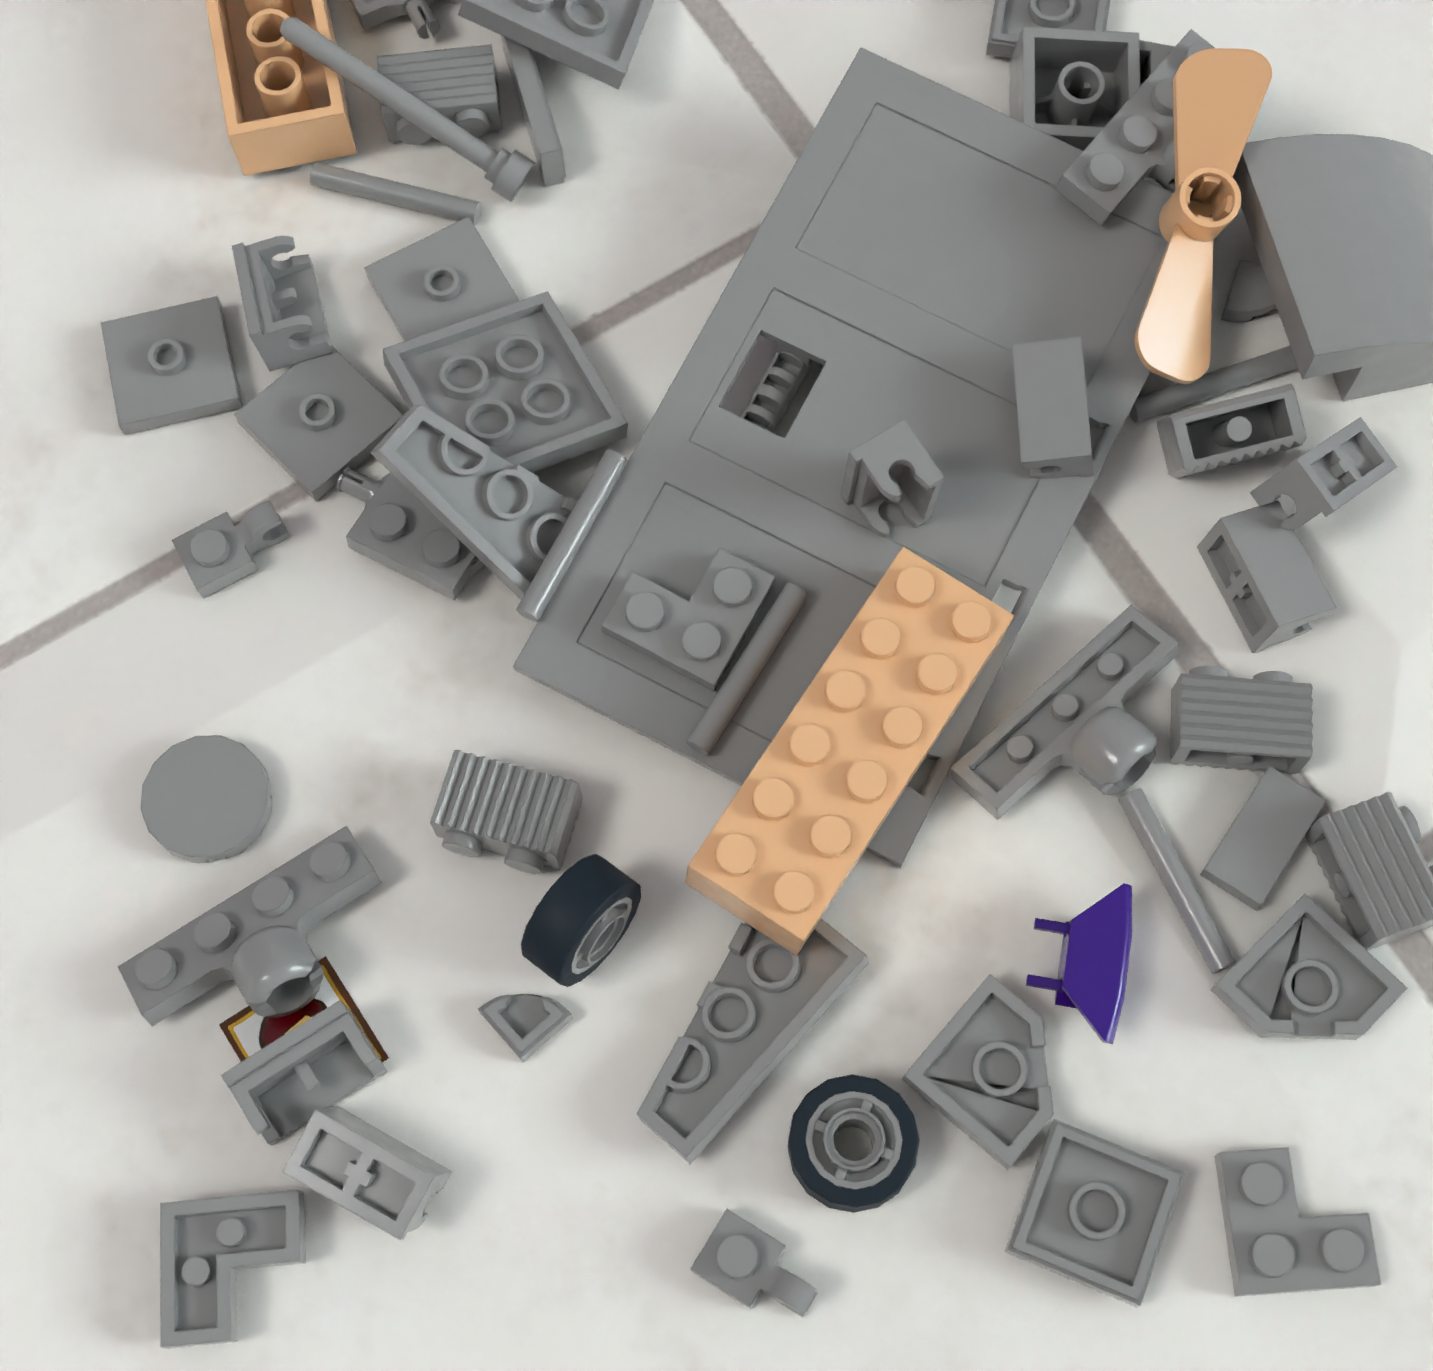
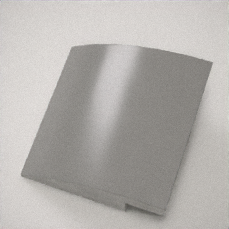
M1312 134L1278 137L1246 143L1233 178L1240 188L1241 208L1302 380L1333 374L1342 402L1433 383V155L1410 144L1382 137L1355 134Z

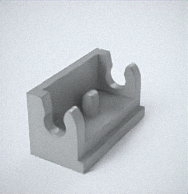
M276 236L247 246L243 242L232 246L249 336L270 372L332 352L314 265L309 255L291 256L284 261L272 259L279 253H288L295 249L294 239L291 236Z
M1082 336L1012 344L1022 468H1030V477L1035 479L1081 475V477L1094 476Z
M1359 417L1298 457L1251 491L1250 494L1259 507L1276 501L1282 494L1291 497L1296 504V513L1285 518L1281 523V528L1284 530H1294L1321 512L1327 517L1396 469L1397 465L1364 420Z
M903 419L849 451L840 495L847 505L853 502L869 528L875 534L887 538L890 534L888 523L880 517L879 508L886 503L898 505L902 510L903 517L917 528L930 520L944 476L907 421Z
M1279 500L1221 517L1197 546L1252 653L1262 651L1266 647L1307 633L1311 630L1308 622L1324 618L1337 608L1295 530H1284L1281 528V523L1287 518V515Z
M339 1000L221 1074L255 1132L258 1135L262 1134L266 1142L272 1146L308 1123L315 1109L333 1107L386 1073L387 1069L352 1011Z
M339 1106L315 1109L282 1172L401 1241L408 1232L418 1229L426 1220L428 1214L423 1211L434 1193L437 1194L445 1187L453 1171Z

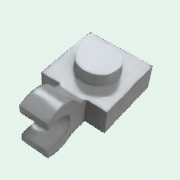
M266 501L247 511L237 525L226 511L172 539V542L196 590L203 598H206L258 571L259 569L252 554L282 542L290 534L280 515L276 513L272 503Z
M729 1209L725 1210L690 1268L694 1274L749 1309L753 1307L762 1291L794 1313L804 1317L817 1295L815 1287L777 1265L787 1249L786 1245Z

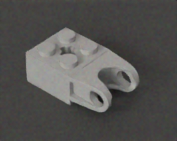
M1023 26L1009 62L1010 117L1084 151L1175 46L1139 40V33Z

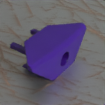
M1125 883L1073 918L1070 922L1066 921V923L1035 918L1033 929L1063 934L1057 979L1028 974L1026 979V986L1056 991L1055 1005L1078 1009L1100 1040L1108 1044H1113L1125 998L1132 940V887Z

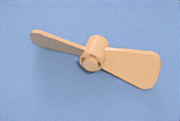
M1211 48L1198 51L1183 61L1172 80L1175 191L1165 202L1159 214V228L1168 244L1137 326L1134 342L1137 355L1148 370L1179 384H1191L1205 374L1210 364L1213 240L1235 218L1240 209L1241 192L1233 175L1272 79V68L1269 61L1262 54L1250 49Z

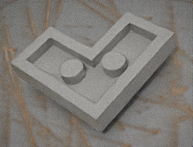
M722 548L718 549L689 601L632 572L604 620L602 631L687 678L715 691L775 585L776 577Z
M1289 1147L1220 1152L1214 1156L1235 1297L1363 1288L1381 1285L1369 1213L1299 1217Z
M292 1190L160 1203L161 1348L169 1349L238 1342L237 1270L306 1263L303 1192Z

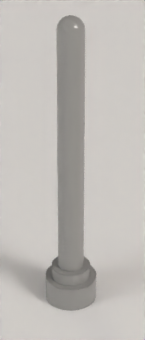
M288 17L281 23L280 32L287 41L486 172L484 178L493 183L491 190L512 202L535 165L534 161L516 149L512 154L504 148L499 152L299 19Z

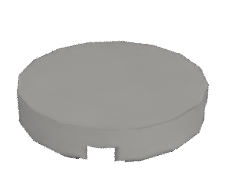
M221 735L194 736L172 745L153 763L142 785L140 809L149 833L170 854L192 863H210L208 860H217L222 857L228 859L242 853L262 834L272 813L270 780L264 765L244 744Z

